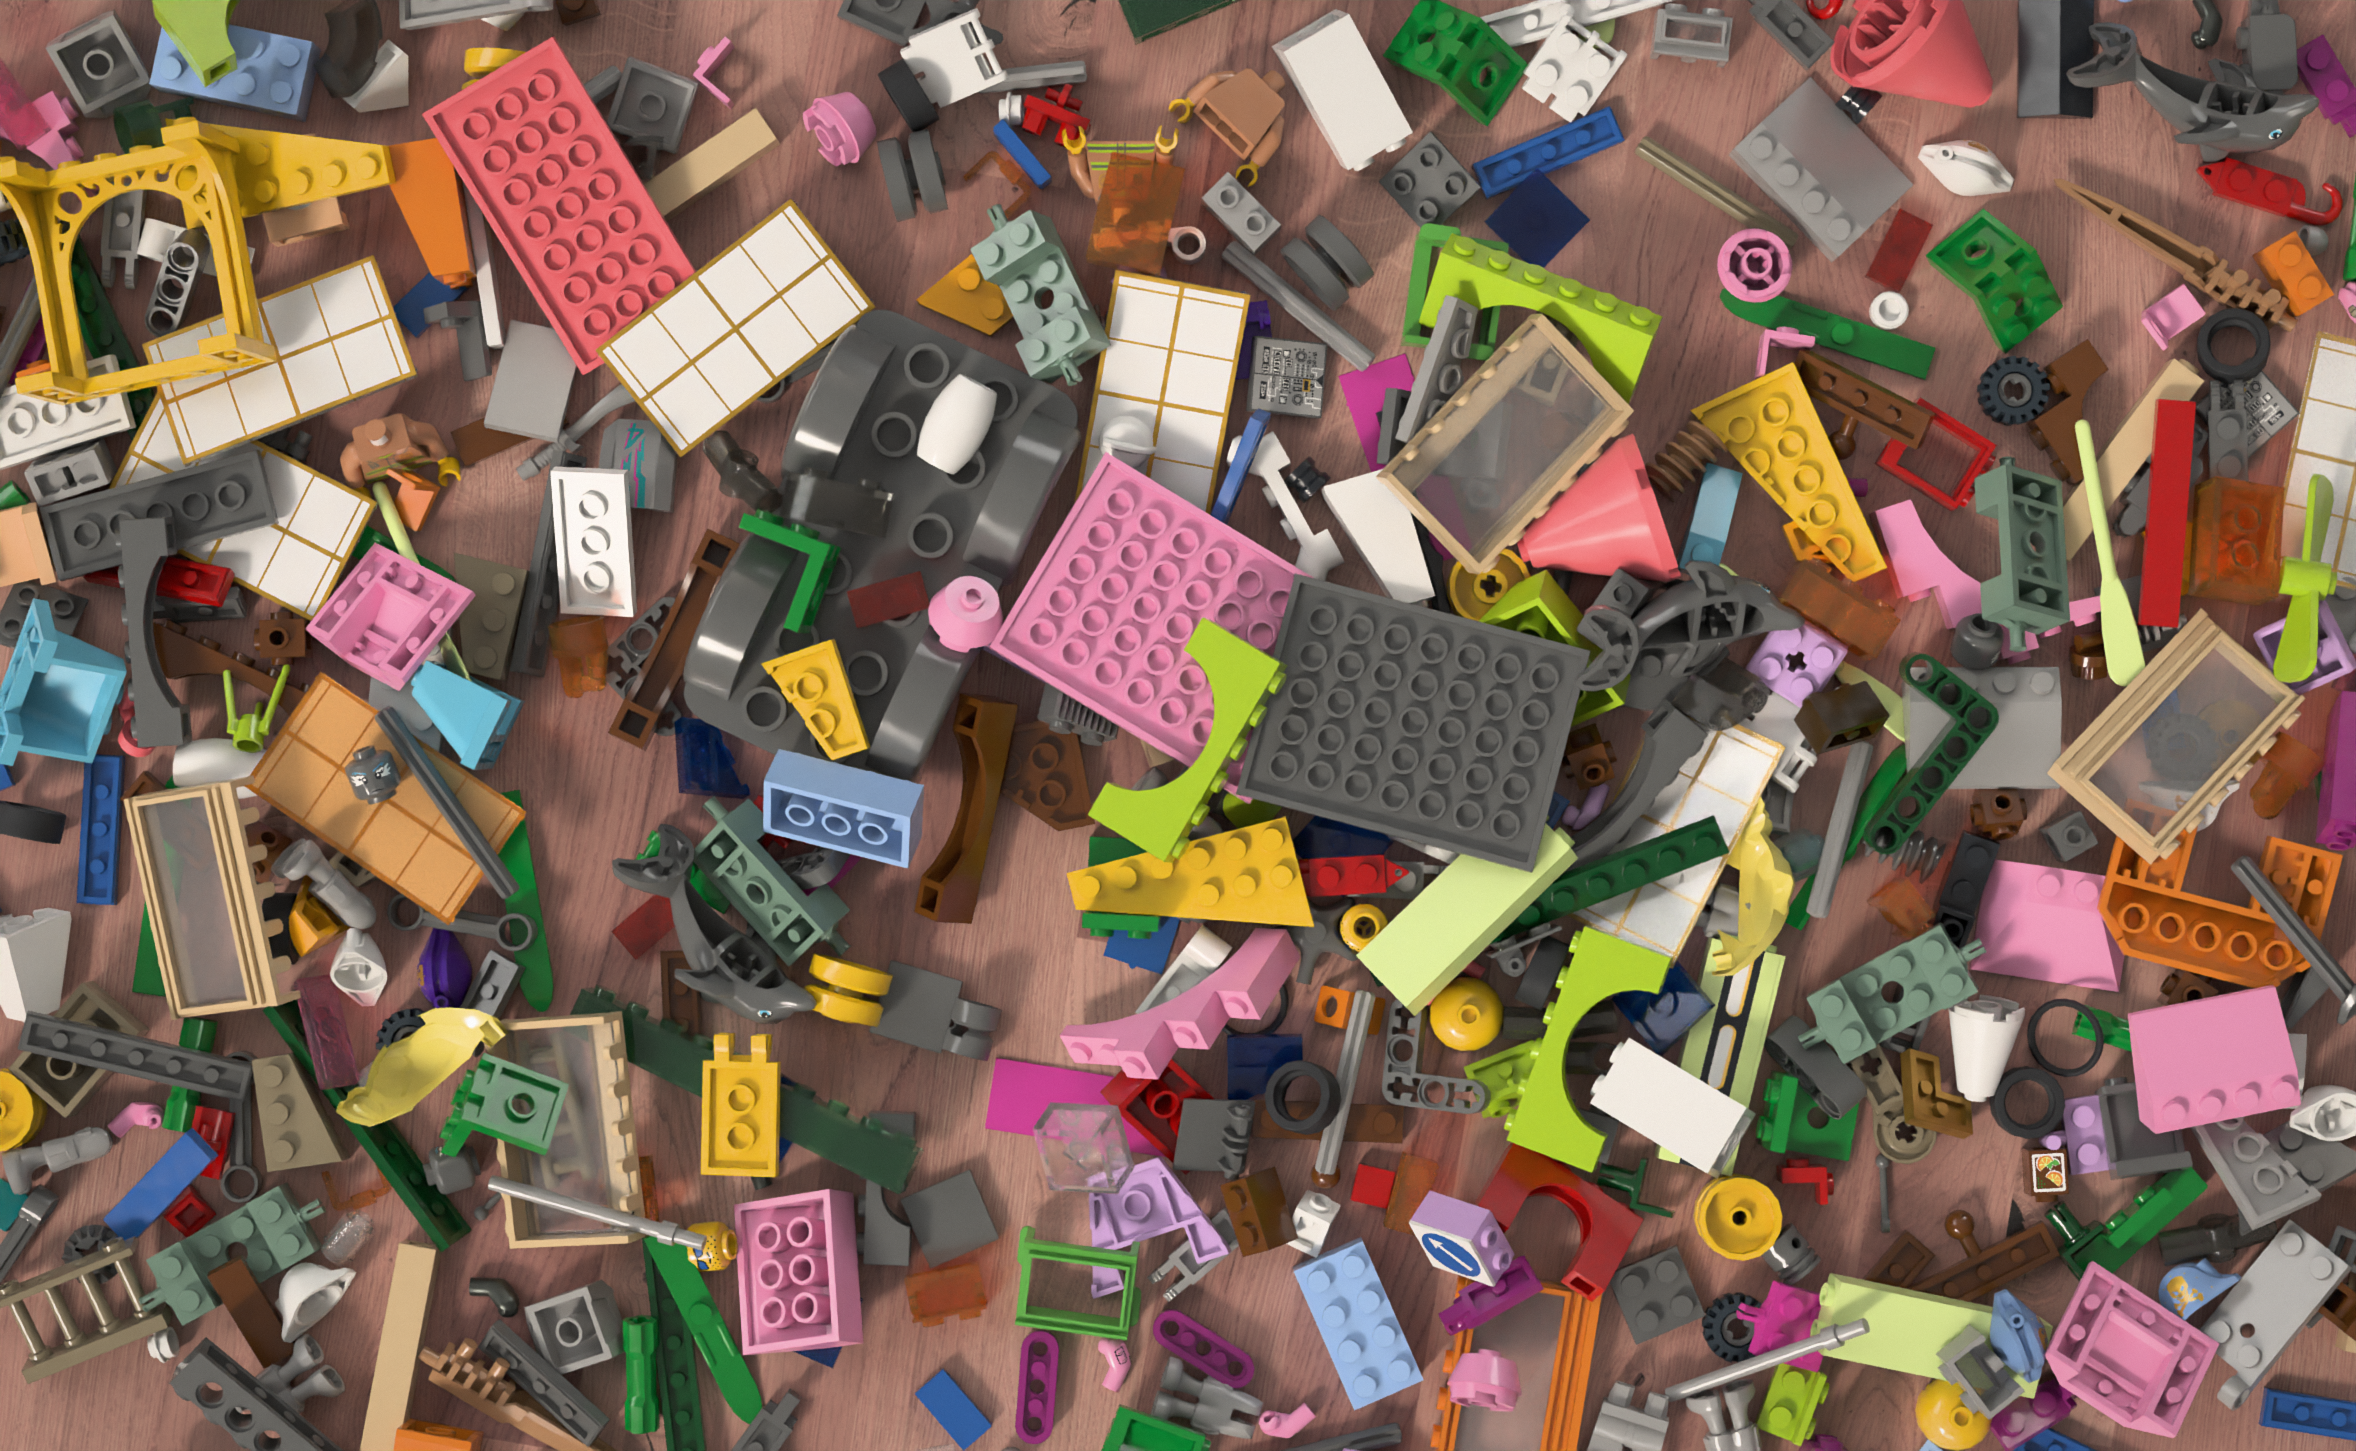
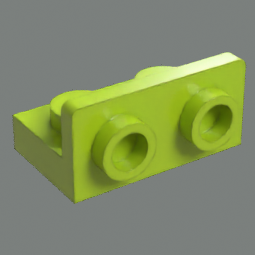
M1534 1040L1463 1067L1467 1079L1482 1081L1490 1090L1491 1100L1489 1106L1481 1112L1483 1118L1490 1116L1492 1118L1502 1117L1508 1114L1511 1108L1520 1104L1522 1095L1517 1094V1090L1523 1074H1531L1535 1060L1530 1058ZM1474 1093L1477 1102H1479V1094Z
M1784 1363L1776 1365L1755 1424L1758 1425L1760 1430L1787 1439L1801 1447L1803 1440H1809L1813 1434L1816 1419L1812 1416L1817 1403L1822 1405L1828 1394L1829 1383L1825 1382L1827 1375L1820 1370L1817 1373Z

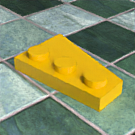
M835 639L761 663L767 673L771 674L782 689L781 692L789 703H792L805 720L806 726L831 760L871 748Z

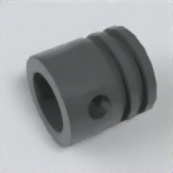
M1792 1223L1781 1228V1232L1774 1245L1761 1255L1774 1272L1779 1271L1777 1276L1780 1279H1784L1783 1283L1793 1285L1801 1280L1821 1261L1819 1255H1814L1815 1250L1812 1247L1808 1248L1809 1243Z

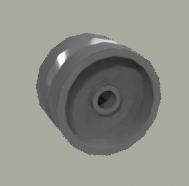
M928 129L909 134L908 145L911 158L905 159L901 142L896 137L877 141L879 156L897 222L916 218L918 208L915 194L919 192L924 208L930 214L949 210L943 187L946 185L941 161L938 151H934Z
M1318 215L1305 227L1306 237L1315 250L1304 240L1294 237L1280 250V253L1307 287L1330 309L1336 311L1350 297L1349 290L1341 278L1349 285L1361 288L1374 276V272L1355 245L1325 217Z

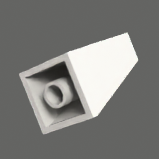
M1335 9L1272 46L1343 168L1347 170L1353 168L1354 171H1359L1373 163V156L1386 149L1387 152H1392L1403 146L1407 142L1405 137L1413 133L1348 13Z
M1383 469L1324 486L1321 492L1324 501L1386 597L1425 608L1429 607L1428 600L1435 597L1411 512L1376 478Z
M1628 1038L1625 1044L1620 1042L1610 1057L1609 1061L1613 1065L1606 1077L1600 1075L1590 1091V1094L1594 1096L1590 1103L1718 1179L1756 1113L1634 1040Z

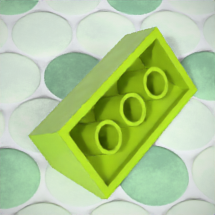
M1547 570L1516 583L1479 620V622L1589 650L1590 655L1587 667L1603 651V649L1577 631V627L1584 616ZM1628 674L1623 681L1608 689L1598 691L1580 689L1571 727L1625 704L1631 675Z

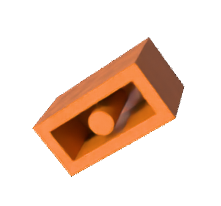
M2296 231L2283 236L2252 255L2270 286L2280 292L2281 298L2285 297L2290 300L2285 311L2294 318L2334 295Z

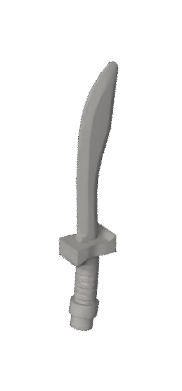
M620 384L596 403L566 431L562 428L559 443L552 442L551 445L535 455L534 458L529 457L523 461V464L516 468L522 480L525 481L531 476L535 477L541 473L540 470L551 463L553 450L565 452L566 449H569L573 454L578 453L584 446L577 444L576 441L608 413L634 402V398Z

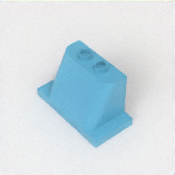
M33 598L0 688V764L13 766L18 751L92 764L102 736L107 735L111 729L113 707L115 704H120L123 697V681L127 673L125 662L121 657L56 630L49 602Z
M426 660L424 666H419L412 679L411 685L414 686L412 696L462 759L460 764L473 770L493 769L525 701L472 676H469L471 679L469 681L447 670L445 663Z

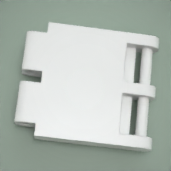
M978 8L910 36L909 42L911 45L902 48L900 51L904 61L914 75L922 71L925 75L917 78V81L931 104L938 102L940 108L1009 78L1007 71L1001 69L992 50L995 47L992 39H987L978 18L981 15ZM969 22H972L973 27H974V29H975V31H976V33H977V35H978L979 40H980L981 43L978 44L977 39H976V37H975V35H974V32H973V28L971 27V25L969 24ZM984 52L986 53L990 61V64L995 72L994 74H992L989 68V63L983 55Z
M1566 11L1522 72L1528 78L1521 88L1542 103L1547 100L1551 93L1554 94L1555 98L1550 103L1549 108L1571 123L1578 112L1583 116L1587 114L1625 60L1627 53L1622 49L1619 52L1599 39L1600 34L1595 30L1592 32L1588 31L1571 19L1573 15ZM1568 25L1576 32L1586 38V41L1584 42L1579 37H1577L1569 30H1567L1565 27ZM1594 44L1614 59L1611 61L1593 48Z
M1758 689L1743 711L1753 721L1740 715L1735 724L1786 747L1770 779L1789 792L1795 793L1799 788L1797 783L1806 769L1809 766L1813 767L1818 760L1813 748L1810 752L1807 751L1810 744L1794 722V718L1801 708L1774 691L1769 695L1765 691ZM1728 733V734L1726 735V736H1728V737L1734 739L1732 733ZM1801 760L1802 763L1792 778L1788 777L1798 761Z

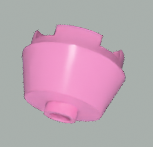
M850 92L816 98L813 101V106L803 113L807 132L814 128L819 141L823 145L818 148L819 152L836 167L841 163L844 165L849 162L857 163L876 137V127L869 109Z
M1754 228L1735 233L1724 243L1718 256V273L1723 285L1732 295L1743 301L1754 303L1768 301L1785 289L1791 277L1792 260L1787 246L1777 235L1766 230Z
M963 576L956 578L939 590L929 604V624L932 625L940 636L939 642L958 652L968 653L970 648H978L985 645L987 647L995 640L1003 624V615L997 592L987 581L978 577Z
M1479 1349L1478 1353L1462 1354L1447 1382L1451 1392L1450 1401L1470 1407V1404L1490 1407V1411L1512 1412L1518 1397L1522 1396L1516 1362L1502 1358L1500 1352Z

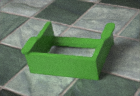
M1426 223L1422 225L1420 231L1415 236L1401 346L1426 348L1431 339L1420 336L1421 324L1418 323L1425 302L1432 247L1443 248L1452 233L1461 236V231L1457 227ZM1471 238L1476 243L1508 253L1509 243ZM1501 305L1483 308L1478 344L1471 343L1469 356L1466 358L1487 361L1494 353Z
M1024 1226L1020 1232L1017 1256L1019 1264L1022 1265L1015 1325L1127 1340L1130 1326H1135L1139 1319L1142 1293L1138 1287H1135L1140 1242L1133 1241L1131 1252L1046 1241L1035 1239L1036 1228ZM1039 1258L1126 1270L1120 1318L1027 1305L1032 1259Z

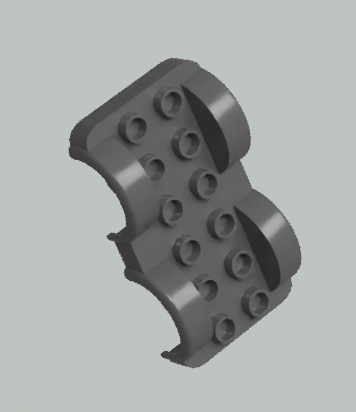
M873 310L864 314L857 324L849 326L839 336L829 351L801 406L782 457L780 470L782 482L768 510L770 513L785 518L784 526L791 528L792 523L802 524L820 531L818 539L842 547L810 633H797L783 627L810 554L750 532L735 551L716 585L688 650L683 673L684 682L686 683L684 698L686 705L693 714L704 722L776 755L778 749L919 784L927 758L946 715L974 660L984 648V646L970 648L968 653H963L939 642L940 636L932 625L929 624L928 609L930 601L939 590L956 578L963 576H974L987 581L995 589L998 596L1003 586H1008L1016 580L1023 556L1044 508L1067 462L1081 443V432L1078 428L1079 416L1073 401L1056 387L1032 378L1020 370L901 314L889 310ZM963 374L995 391L997 399L994 416L983 442L972 458L953 475L917 456L921 429L934 401L955 377ZM835 639L871 748L831 760L806 726L805 720L792 703H789L781 692L782 689L771 674L767 673L761 663Z

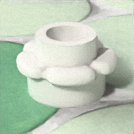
M1008 92L1006 99L999 100V120L1003 119L1011 129L1013 125H1023L1025 115L1023 95H1013L1012 92Z
M172 1327L155 1332L152 1336L148 1337V1350L153 1358H158L160 1362L166 1363L170 1358L179 1355V1341Z

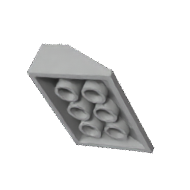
M1810 77L1730 152L1729 156L1832 263L1909 190L1913 184Z
M1911 667V676L1914 680L1923 679L1927 674L1928 667ZM1946 667L1992 703L1999 714V722L1995 730L1948 789H2059L2060 785L2047 774L2054 762L2061 756L2062 697L2059 667H1989L1983 670H1974L1966 667ZM1903 680L1901 688L1908 773L1951 718ZM1953 683L1944 685L1940 691L1941 700L1945 704L1953 702L1957 696V689ZM1982 706L1976 707L1970 714V721L1974 727L1983 725L1987 719L1986 710ZM1958 736L1952 737L1946 744V751L1950 757L1959 755L1963 749V742ZM1935 766L1929 767L1924 771L1922 780L1925 786L1930 787L1938 782L1939 771Z

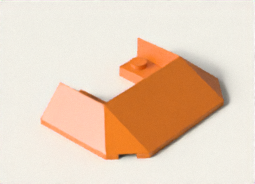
M2126 799L2123 809L2153 837L2177 813L2176 811ZM2198 826L2190 834L2184 829L2176 837L2181 844L2166 860L2159 856L2151 865L2116 835L2097 910L2122 954L2251 988L2269 985L2277 987L2281 985L2280 982L2311 967L2310 963L2252 894L2248 908L2181 891ZM2267 835L2258 868L2320 941L2343 855Z

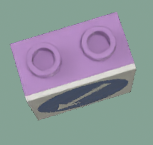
M1430 1190L1409 1221L1410 1227L1434 1267L1492 1287L1496 1285L1503 1272L1509 1268L1515 1255L1491 1210Z

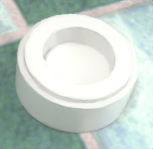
M1892 291L1883 292L1874 298L1869 308L1872 322L1883 330H1893L1905 322L1909 313V307L1905 298L1899 293Z

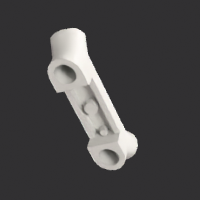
M1272 431L1263 436L1249 473L1261 476L1267 486L1261 490L1271 508L1278 505L1285 518L1279 521L1289 541L1296 538L1300 545L1295 567L1315 579L1326 581L1328 571L1345 562L1328 529L1316 535H1313L1279 473V471L1290 466L1291 462ZM1240 435L1232 439L1226 460L1229 467L1242 436Z

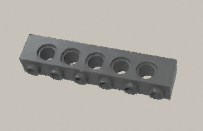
M207 1337L176 1367L169 1384L173 1386L176 1394L183 1400L191 1401L199 1407L208 1421L222 1426L231 1434L233 1440L244 1449H250L251 1451H344ZM206 1383H216L222 1390H212ZM235 1407H245L250 1410L251 1414H241ZM264 1431H275L280 1437L271 1438Z

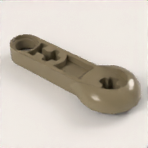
M1878 1043L1877 1047L1866 1052L1870 1059L1877 1058L1880 1064L1875 1067L1877 1072L1875 1075L1872 1076L1868 1071H1861L1860 1066L1864 1064L1862 1055L1848 1063L1852 1071L1866 1087V1097L1873 1109V1136L1877 1148L1886 1158L1895 1163L1911 1164L1918 1162L1931 1152L1936 1143L1937 1132L1914 1126L1915 1134H1910L1914 1137L1910 1142L1907 1143L1903 1138H1896L1895 1131H1900V1129L1896 1128L1898 1124L1903 1122L1906 1126L1911 1125L1904 1121L1902 1087Z

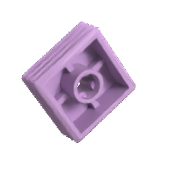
M2326 601L2319 602L2317 663L2314 671L2303 681L2284 682L2298 695L2346 675L2356 668V660ZM2286 617L2259 629L2253 634L2272 673Z
M1805 619L1804 625L1800 628L1769 631L1747 664L1745 672L1750 677L1801 708L1802 701L1814 692H1822L1847 654L1848 646ZM1798 651L1804 654L1803 662L1806 664L1804 666L1797 665L1795 668L1789 665L1790 659L1787 655L1789 653L1796 655Z

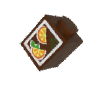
M2045 1147L2021 1148L2025 1194L2035 1196V1202L2058 1201V1195L2069 1194L2067 1152L2065 1148L2060 1147L2057 1150H2050Z

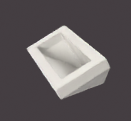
M388 39L339 96L359 113L409 106L408 55Z

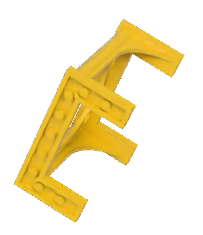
M183 117L173 120V126L161 128L165 146L153 149L151 145H140L130 148V154L117 156L116 153L98 154L93 157V162L81 164L80 161H66L59 163L58 169L47 172L43 168L32 167L30 163L19 162L12 156L0 157V190L12 205L29 246L51 371L15 378L18 394L59 405H67L277 361L274 346L264 343L232 160L233 155L240 154L237 138L224 133L223 130L211 127L208 123H202L196 120L195 117ZM188 166H195L198 173L195 183L187 190H180L178 187L180 173ZM170 170L168 180L158 182V172L163 175ZM131 178V184L125 186L124 179ZM95 185H98L100 191L94 197H89L83 189L85 187L96 189ZM135 190H156L171 194L186 203L198 215L208 232L213 249L227 334L197 340L199 355L89 377L71 272L72 253L77 236L89 216L103 203L115 196ZM73 192L80 198L82 209L79 213L69 214L63 209L60 199L64 193ZM201 192L206 198V203L199 204L196 200V196ZM58 218L70 222V229L62 234L63 224H58Z

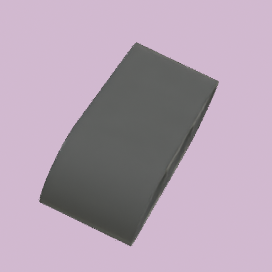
M189 229L183 231L166 251L144 320L148 331L156 337H162L177 331L189 314L210 252L209 240L199 230ZM182 246L190 249L194 257L187 255L183 251ZM171 278L179 281L183 289L175 286ZM161 311L167 312L172 317V320L165 318Z
M1792 1015L1766 1037L1764 1047L1769 1055L1788 1074L1799 1078L1798 1085L1825 1113L1839 1120L1867 1095L1866 1087L1846 1064L1843 1065L1840 1058L1823 1040L1805 1050L1802 1044L1815 1036L1800 1042L1798 1035H1802L1811 1030V1028L1802 1019Z

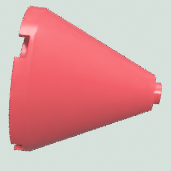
M1855 0L1852 7L1858 11L1857 15L1848 29L1844 25H1840L1836 32L1835 43L1831 48V67L1837 76L1853 87L1967 108L1983 105L1992 94L1993 79L1962 0Z
M1633 434L1618 438L1567 490L1563 491L1551 502V507L1544 515L1534 519L1525 527L1526 533L1523 539L1517 542L1523 563L1531 560L1534 568L1612 576L1617 569H1623L1636 579L1669 582L1681 578L1672 545Z

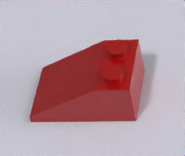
M1173 1057L1158 1079L1130 1078L1121 1070L1100 1091L1114 1110L1172 1163H1174L1184 1098L1215 1099ZM1181 1170L1185 1175L1190 1172V1170Z

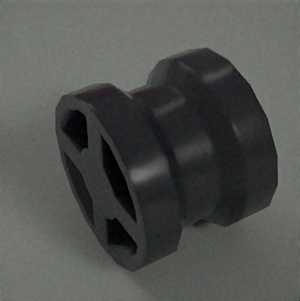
M1851 86L1835 105L1840 110L1846 109L1850 112L1852 120L1858 124L1880 100L1882 95L1877 91Z
M1309 456L1284 482L1288 487H1294L1299 493V499L1305 503L1331 477L1326 472H1320L1315 467V461Z

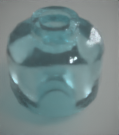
M1801 827L1773 841L1775 846L1781 850L1784 858L1790 863L1795 882L1816 874L1825 842L1819 834L1814 835L1809 829Z

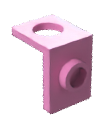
M725 36L716 48L710 46L703 52L697 62L700 66L693 76L704 88L731 109L734 106L731 99L708 81L709 77L735 48L732 42Z
M2183 283L2142 311L2141 321L2164 351L2168 348V340L2203 317L2205 310Z
M1777 327L1776 331L1765 329L1759 340L1754 380L1765 375L1769 346L1798 351L1804 348L1811 350L1815 344V337L1800 335L1798 329L1791 327Z

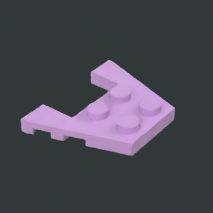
M1161 1156L1089 1181L1090 1229H1092V1247L1117 1250L1131 1245L1133 1241L1140 1242L1184 1227L1197 1264L1231 1252L1228 1243ZM1092 1266L1093 1284L1091 1285V1294L1093 1299L1124 1289L1125 1277L1122 1270Z

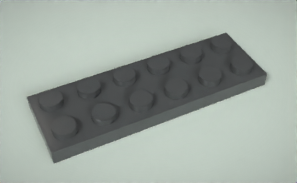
M259 450L40 508L58 581H66L123 565L122 550L117 549L115 542L116 528H120L119 520L174 516L177 551L279 524Z

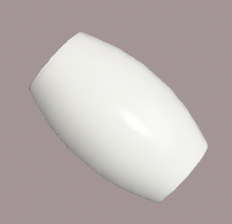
M963 374L955 377L936 398L925 418L920 432L917 456L953 475L957 473L972 458L983 442L994 416L997 393Z
M222 738L199 739L184 745H178L173 761V781L178 787H186L251 776L268 751L265 749L256 753L239 751L233 746V739ZM246 786L236 788L238 799L258 796V794Z

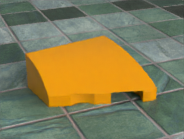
M307 875L303 877L289 916L291 939L301 957L341 938L351 928L345 925L325 904L308 891L313 880Z

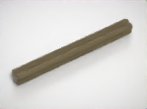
M1643 137L1636 147V155L1748 228L1762 229L1774 233L1785 243L1788 250H1791L1798 239L1796 232L1650 137Z

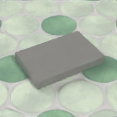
M516 320L510 321L484 420L485 428L559 443L578 367L554 328Z

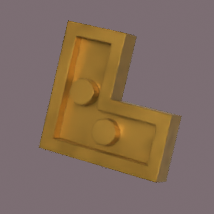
M1908 1049L1900 1053L1905 1123L1961 1139L1973 1135L1971 1101L1941 1091L1939 1057L1914 1049Z

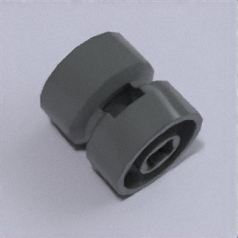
M956 997L950 1016L954 1021V1026L947 1028L942 1049L973 1059L988 1061L993 1045V1040L989 1035L990 1032L997 1030L1002 1010L976 1001Z

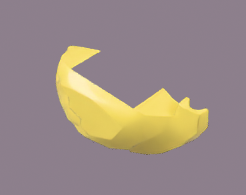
M1761 797L1727 861V864L1740 870L1738 940L1718 930L1723 949L1712 953V957L1717 965L1716 971H1712L1713 976L1735 975L1754 962L1777 937L1789 913V903L1795 887V881L1790 863L1769 838L1773 826ZM1746 903L1751 904L1750 910L1746 907Z
M435 1008L418 1015L426 1024L411 1036L392 1043L388 1048L384 1045L371 1066L366 1086L356 1087L348 1092L347 1099L339 1102L336 1112L352 1123L368 1127L410 1112L418 1102L465 1061L471 1058L480 1040L491 1048L509 1032L498 1018L476 1009Z

